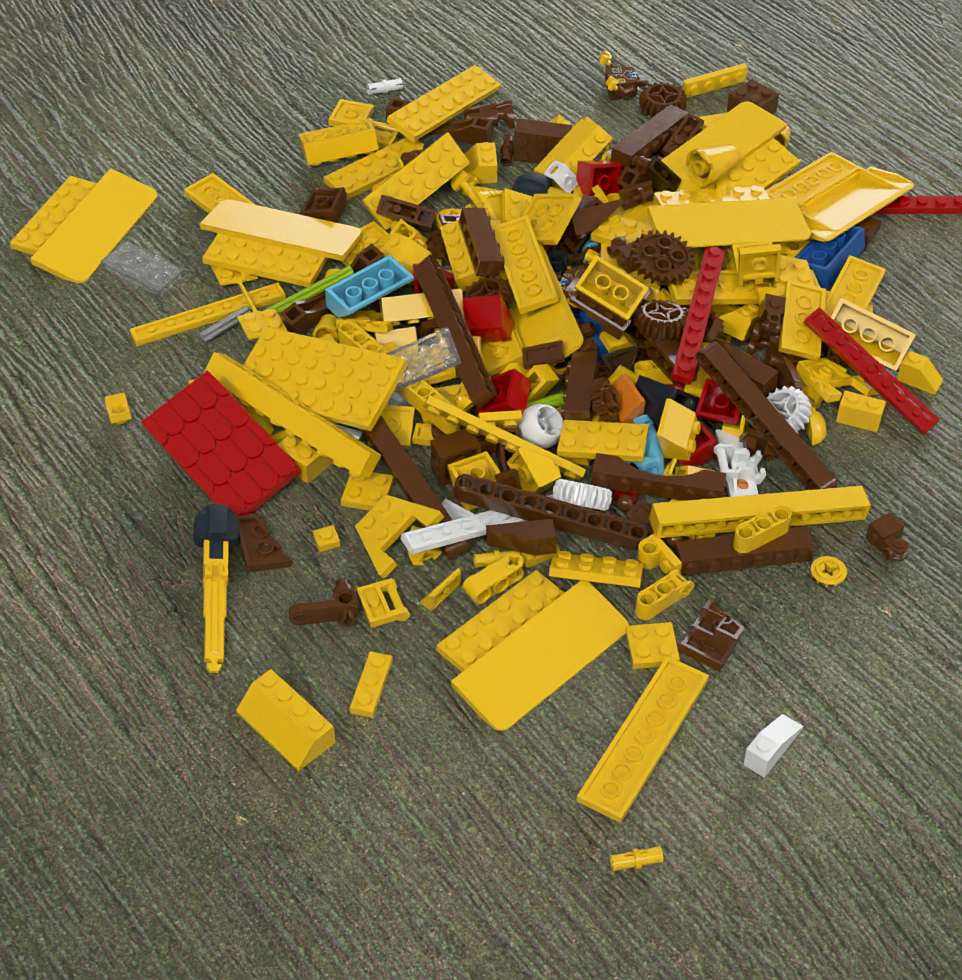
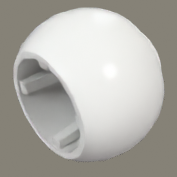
M548 404L529 406L525 409L518 426L520 437L542 449L553 447L560 439L563 418L554 407Z

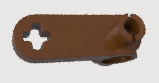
M779 351L774 355L767 354L765 364L778 371L777 380L781 388L785 386L789 389L792 386L802 391V381L796 371V366L799 361H803V357Z
M339 578L336 581V587L333 589L334 600L293 605L288 611L289 621L294 625L340 621L343 626H347V621H349V626L355 624V617L358 614L355 587L350 585L351 582L348 578H344V583H342V578Z

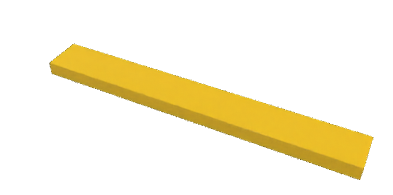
M279 282L247 292L256 309L286 299V294ZM239 294L131 328L129 331L137 347L222 320L244 306L250 308L244 294Z

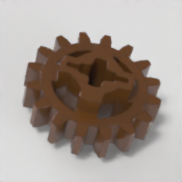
M606 377L593 380L590 397L594 413L597 416L599 415L600 421H617V418H619L618 412H620L617 390L614 386L610 385V380H607Z

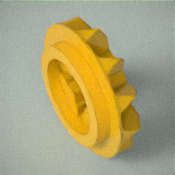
M831 556L817 558L813 561L810 569L811 577L817 580V584L824 583L826 587L828 585L836 587L838 583H843L847 576L845 564ZM825 569L828 570V572H833L832 576L828 573H824Z

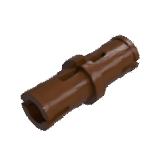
M508 133L504 135L503 145L500 149L502 154L500 163L503 166L511 165L512 155L514 154V135Z

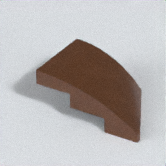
M711 597L703 607L700 616L691 626L688 635L680 643L678 651L720 672L745 628L738 621L734 620L728 611H721L716 606L717 601Z

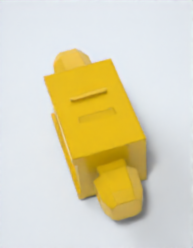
M402 219L399 222L397 220L391 222L390 229L392 231L390 235L393 232L403 236L409 235L410 239L428 249L425 243L428 239L421 235L413 226Z

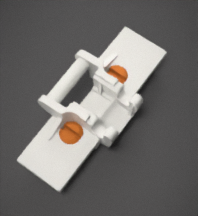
M716 430L715 435L718 444L714 447V453L718 457L720 472L726 473L725 487H727L729 497L759 495L756 485L761 484L766 477L765 468H761L759 473L757 468L758 463L762 459L761 451L758 450L754 456H750L749 450L743 448V443L739 442V437L722 430Z

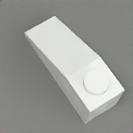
M784 714L779 716L763 729L748 746L744 766L765 778L801 732L803 726Z

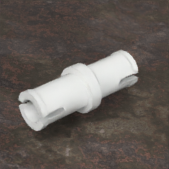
M401 78L389 81L384 79L381 82L367 84L366 88H369L367 90L368 95L382 92L386 94L388 91L402 90L403 85H400L402 84Z

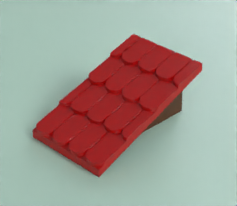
M208 370L141 421L145 430L214 504L218 503L228 506L236 516L250 515L301 473L300 468Z

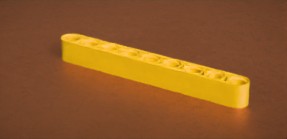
M343 320L338 323L340 344L394 356L352 320ZM407 367L394 391L445 434H451L460 430V424L453 425L446 421V417L441 415L434 416L426 411L427 408H424L423 404L429 395L452 406L454 405Z

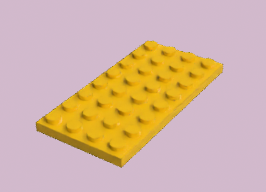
M266 327L243 366L328 421L372 431L406 370L408 361L401 357Z

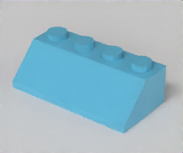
M389 255L326 288V307L338 318L350 315L413 281L414 276Z

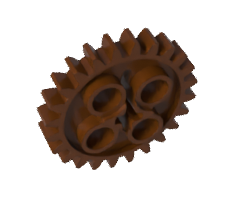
M656 230L655 234L648 231L647 235L642 233L641 237H637L635 243L633 242L630 252V263H634L633 269H639L637 275L644 274L643 280L650 278L651 284L658 281V285L661 286L662 282H665L667 287H669L670 282H672L676 286L678 280L683 283L685 278L688 279L690 273H692L696 261L693 259L695 253L691 252L692 247H686L687 241L681 242V236L675 238L673 232L667 235L666 230H664L663 234H660L658 230Z

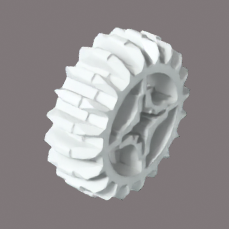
M784 386L782 390L776 388L774 393L769 392L767 399L798 434V430H805L804 424L809 423L808 417L812 416V407L808 397L801 390L795 389L792 386L789 389Z
M559 479L556 480L553 487L552 498L582 507L606 511L609 509L612 501V492L602 487Z

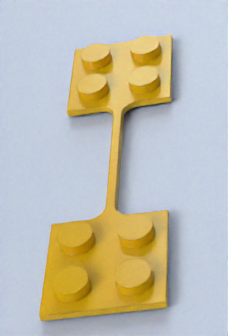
M210 265L220 286L238 284L252 313L239 315L237 319L248 340L260 338L266 327L287 331L276 309L258 311L242 284L245 281L258 279V276Z

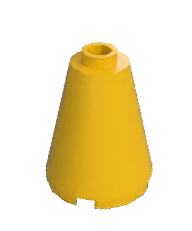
M731 145L694 149L686 156V167L689 166L690 169L688 175L696 185L707 186L738 162L739 153Z

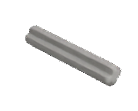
M244 306L200 332L199 335L202 341L208 342L238 324L237 316L251 313L250 308Z

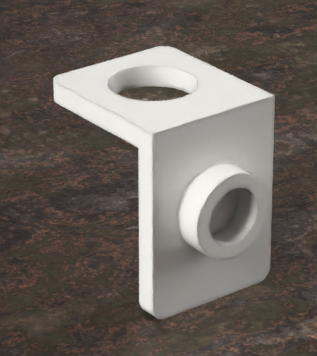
M557 160L553 161L544 172V175L554 180L563 191L571 193L578 184L577 176L567 165ZM558 166L557 171L551 174V171Z

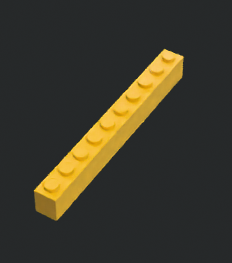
M213 352L204 372L208 370L229 391L231 396H237L240 398V403L254 407L255 413L269 417V421L272 424L286 428L285 432L287 434L301 438L300 442L304 445L315 447L319 455L326 458L330 457L333 459L332 463L336 466L347 468L351 476L358 479L361 477L370 478L381 454L226 354Z
M848 486L653 503L649 520L655 537L667 538L734 532L739 524L778 505L786 506L791 510L790 526L865 520L871 504L862 486Z

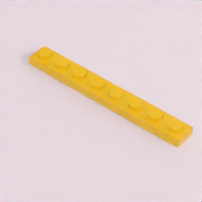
M431 395L426 398L423 407L427 408L426 411L434 416L441 415L446 417L447 422L453 425L460 424L466 427V430L472 434L478 435L479 433L493 444L500 443L505 446L506 450L515 453L522 447L550 457L558 465L560 472L563 473L566 479L571 481L579 480L585 474L586 469Z

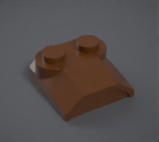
M345 188L311 190L299 214L323 218V220L336 223L347 205Z

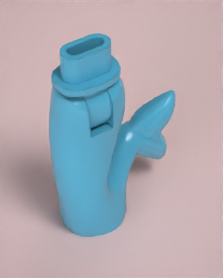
M646 414L633 419V424L649 425L644 461L625 462L629 465L631 463L635 464L639 470L661 475L664 472V454L657 438V431L649 416Z

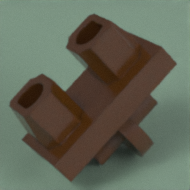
M651 180L619 190V198L623 199L622 208L625 210L640 204H646V202L653 200L654 197Z
M577 319L576 322L584 341L575 352L596 351V341L592 337L589 338V336L597 333L596 326L591 321L582 323Z
M754 427L752 429L748 428L744 435H740L739 442L743 443V448H747L750 454H754L757 448L762 449L763 459L771 461L776 456L774 450Z

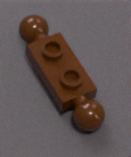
M628 494L619 496L617 506L622 511H629L625 515L627 519L643 524L648 530V535L654 534L649 520L651 507L640 499L634 504L633 497ZM683 536L665 538V542L670 548H675L676 541L683 540Z

